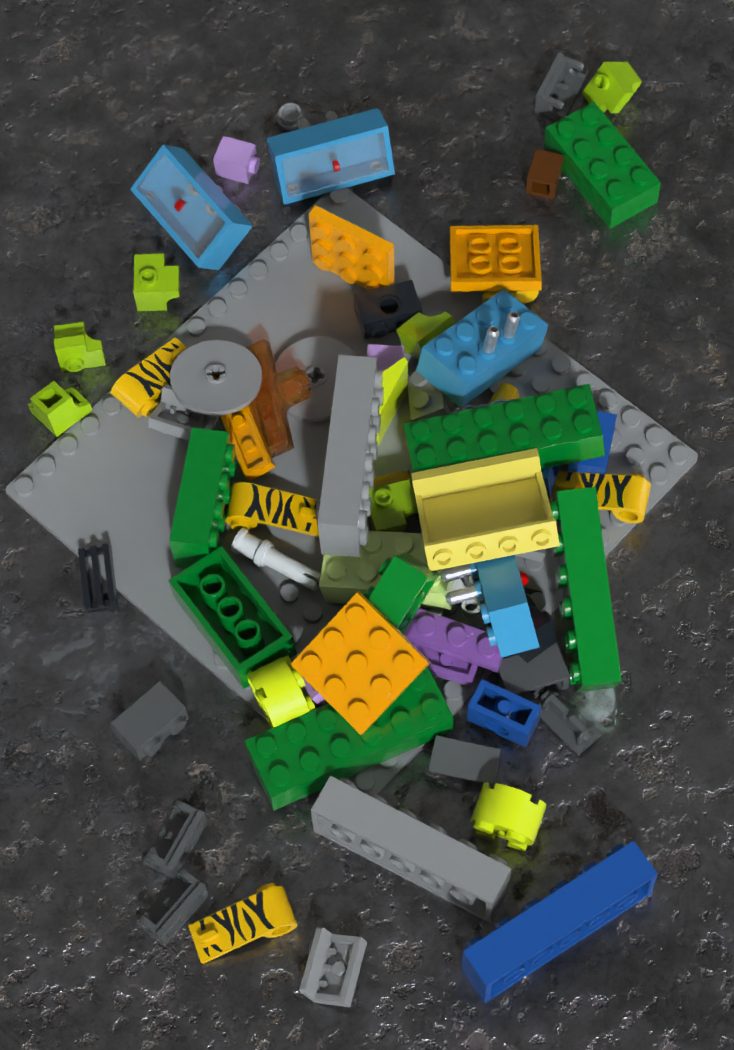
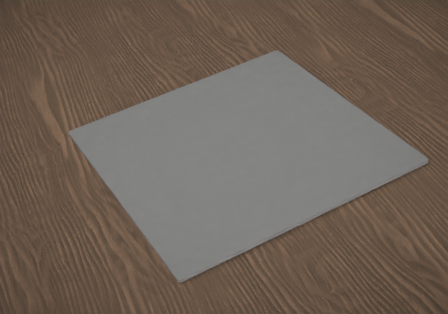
M348 188L325 193L152 352L154 353L175 337L187 348L203 341L225 340L247 348L259 361L262 370V385L258 395L250 405L276 467L249 482L245 478L238 462L236 476L230 477L229 486H233L238 482H247L318 500L321 499L330 419L315 422L297 419L284 411L278 404L273 394L271 376L278 357L286 348L299 340L316 336L339 340L346 344L356 356H367L368 344L403 346L397 331L388 333L382 338L364 340L355 313L354 294L365 292L366 289L356 284L346 283L340 276L330 271H323L312 263L309 213L315 205L394 244V284L408 280L413 281L423 315L436 316L445 311L451 314L454 322L457 323L483 304L482 296L485 293L484 291H451V266ZM385 311L384 313L391 314L394 311ZM545 337L540 350L466 404L476 406L489 403L501 383H508L516 387L520 398L590 383L596 410L617 414L606 474L629 475L630 473H639L646 477V480L651 483V490L645 515L696 463L698 454ZM404 349V357L408 361V372L416 370L418 361L406 353ZM316 374L315 378H311L313 384H316L318 379H322L321 374ZM408 391L378 446L377 460L373 461L375 478L397 471H406L411 478V473H413L403 424L412 422ZM108 392L92 407L93 411L71 426L5 488L6 493L78 557V549L80 548L86 550L90 549V546L96 545L101 547L102 544L109 543L112 550L116 590L265 718L267 716L263 709L260 708L251 687L248 686L245 689L241 687L176 601L168 581L186 569L175 567L169 539L189 441L148 428L149 417L142 416L137 418ZM161 393L156 401L158 404L161 402ZM220 417L219 426L216 430L226 432V429ZM568 464L560 465L559 471L568 472ZM225 504L224 514H227L229 505ZM599 510L606 557L637 523L632 524L620 521L613 515L611 510ZM416 513L405 518L407 530L398 531L403 533H420V521L416 519ZM367 516L368 531H372L371 526H370V522H369V519H368V516ZM258 523L254 529L249 530L250 534L262 541L266 539L270 541L278 551L321 572L324 554H321L319 537ZM227 524L225 533L220 532L219 542L222 543V547L292 635L297 654L290 658L293 662L346 604L326 603L320 588L313 592L308 587L266 565L259 567L254 564L252 559L240 553L234 554L231 551V545L238 532L234 531ZM546 548V555L542 562L516 556L519 571L526 573L528 576V584L524 587L542 591V593L535 592L527 595L533 600L536 608L541 612L545 610L551 615L559 606V602L562 601L563 591L562 589H557L555 581V570H558L559 565L558 557L552 556L551 548ZM102 554L99 555L101 577L106 580L104 556ZM88 557L89 567L92 568L91 557ZM469 576L460 578L466 587L470 586L468 583ZM479 577L472 578L474 582L480 580ZM485 599L481 600L480 604L486 603ZM461 603L453 604L451 610L444 609L443 617L487 632L486 627H488V624H484L481 609L480 614L475 618H467L462 614ZM474 604L465 606L469 611H474L477 608ZM420 608L422 610L430 612L429 608ZM479 666L472 687L433 676L454 716L474 695L481 679L488 681L495 672ZM303 687L306 695H309L305 687ZM312 700L316 709L321 707L319 704ZM427 743L346 779L356 784L357 790L367 795L370 793L379 795Z

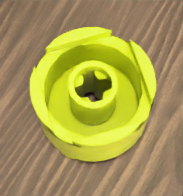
M288 655L247 674L253 694L260 708L267 717L265 718L271 729L316 709L310 696L306 695L303 689L305 683L302 676L290 665L292 661Z
M486 782L483 783L470 823L477 829L475 833L477 836L490 841H494L497 836L508 840L507 845L519 851H526L527 846L533 845L547 805L540 799L538 805L530 802L532 795L522 790L495 783L494 788L490 789L489 783Z

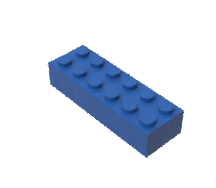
M634 841L626 846L623 843L616 845L607 852V858L596 864L595 861L588 863L579 870L578 874L580 876L570 882L566 879L562 880L550 890L551 894L540 901L539 898L531 900L521 909L523 913L513 919L510 916L503 918L494 925L492 933L484 938L482 935H478L465 944V950L462 952V971L484 1004L652 894L658 873Z

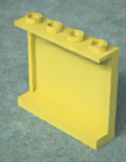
M537 448L411 473L429 572L560 546L556 520L553 518Z

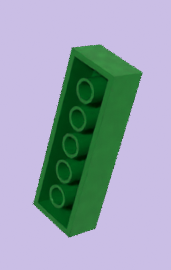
M590 383L403 423L413 473L535 448L538 450L541 469L605 456L603 434Z
M596 487L557 491L549 503L553 518L556 520L560 546L552 547L551 551L552 556L558 557L559 561L558 570H555V581L557 589H562L563 591L562 601L559 602L561 621H567V630L563 634L565 653L571 652L572 662L571 665L567 666L570 674L569 684L575 685L576 692L615 688L622 682Z
M427 666L364 734L360 735L330 704H327L244 741L247 755L274 811L322 790L330 776L338 780L340 778H349L430 742L436 736H443L452 732L453 715Z

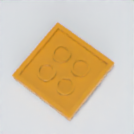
M316 205L309 213L312 263L319 269L330 271L340 276L346 283L356 284L366 289V291L394 284L393 243Z
M538 225L450 226L451 291L498 292L503 289L506 291H541L542 277Z
M357 592L290 665L361 735L368 730L431 661L361 592Z

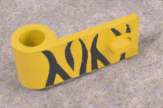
M176 337L123 374L115 382L110 393L137 418L142 416L149 417L158 406L156 401L164 385H171L170 371L175 359L187 347Z
M558 472L551 501L557 491L596 487L599 510H611L617 519L626 523L634 524L644 520L651 483L642 474L618 475Z
M238 482L232 486L226 522L237 532L242 528H246L249 531L254 529L258 523L319 537L316 516V500L318 499L257 484Z
M268 883L259 887L256 894L188 925L200 962L205 964L262 936L274 938L287 934L297 927V922L284 887L276 886L275 883Z

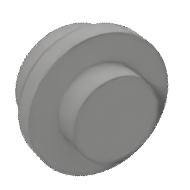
M295 103L282 105L276 114L279 127L288 131L299 129L298 121L301 118L305 119L304 111Z

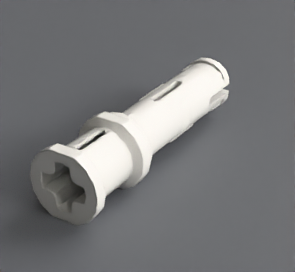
M242 528L235 536L231 545V551L234 554L240 553L252 559L254 564L259 567L266 565L308 587L313 592L319 588L317 582L320 583L321 572L278 551L267 539L262 541L256 538L246 528Z

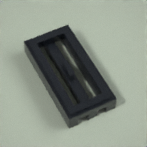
M109 543L102 544L101 547L96 545L90 546V549L86 550L84 548L78 549L85 609L93 611L118 606L112 550ZM102 554L104 556L109 600L105 601L99 555ZM88 557H91L96 593L95 603H93Z

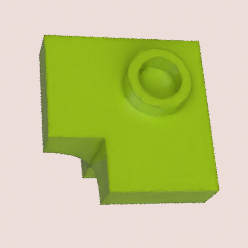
M603 62L582 94L589 104L595 102L603 113L607 109L610 113H619L642 81L628 62Z
M164 253L134 254L133 293L137 311L167 310V302L173 298L180 297L179 266H165Z
M445 311L436 316H425L418 312L396 330L405 352L419 362L422 347L454 325L455 322L452 315Z
M84 322L54 326V346L61 372H78L85 368L106 366L102 342L87 336Z
M55 381L30 398L31 403L28 404L31 413L56 437L93 411L90 403L76 389L71 387L63 390Z
M408 479L370 488L372 506L371 515L368 519L372 531L398 532L407 530L405 518L418 512L411 480Z

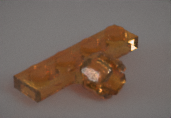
M262 339L246 347L257 358L262 370L260 391L250 405L271 456L274 458L294 448L287 411L292 406L309 399L312 395V388L304 390L311 383L304 370H300L298 366L294 365L277 373L270 343Z

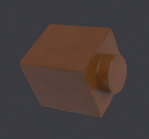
M535 150L527 176L526 194L555 199L563 172L564 155L550 150Z

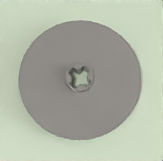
M324 336L305 338L290 345L278 357L272 371L271 385L278 404L284 411L297 419L313 422L330 419L338 355L356 356L355 353L343 342ZM316 374H321L322 379H318L317 383L313 384L311 378H315Z
M208 340L194 344L180 353L171 367L170 384L173 394L186 408L204 415H227L243 409L256 398L262 385V370L254 354L242 345L225 340ZM213 375H219L220 379L214 380Z

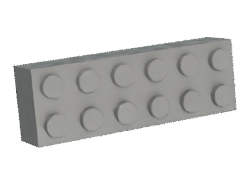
M338 355L318 516L321 554L360 557L361 545H367L368 543L367 516L370 517L372 506L370 488H374L375 469H373V461L377 460L378 441H376V435L380 433L381 414H379L380 406H383L384 387H382L383 370H377V357Z
M332 776L329 777L311 808L314 832L491 923L509 889L511 868L507 866L508 864L504 859L490 854L488 857L477 851V847L465 839L457 841L447 836V832L440 826L433 823L426 825L418 821L416 815L404 808L397 810L387 805V801L375 793L367 795L357 790V785L346 778L338 780Z

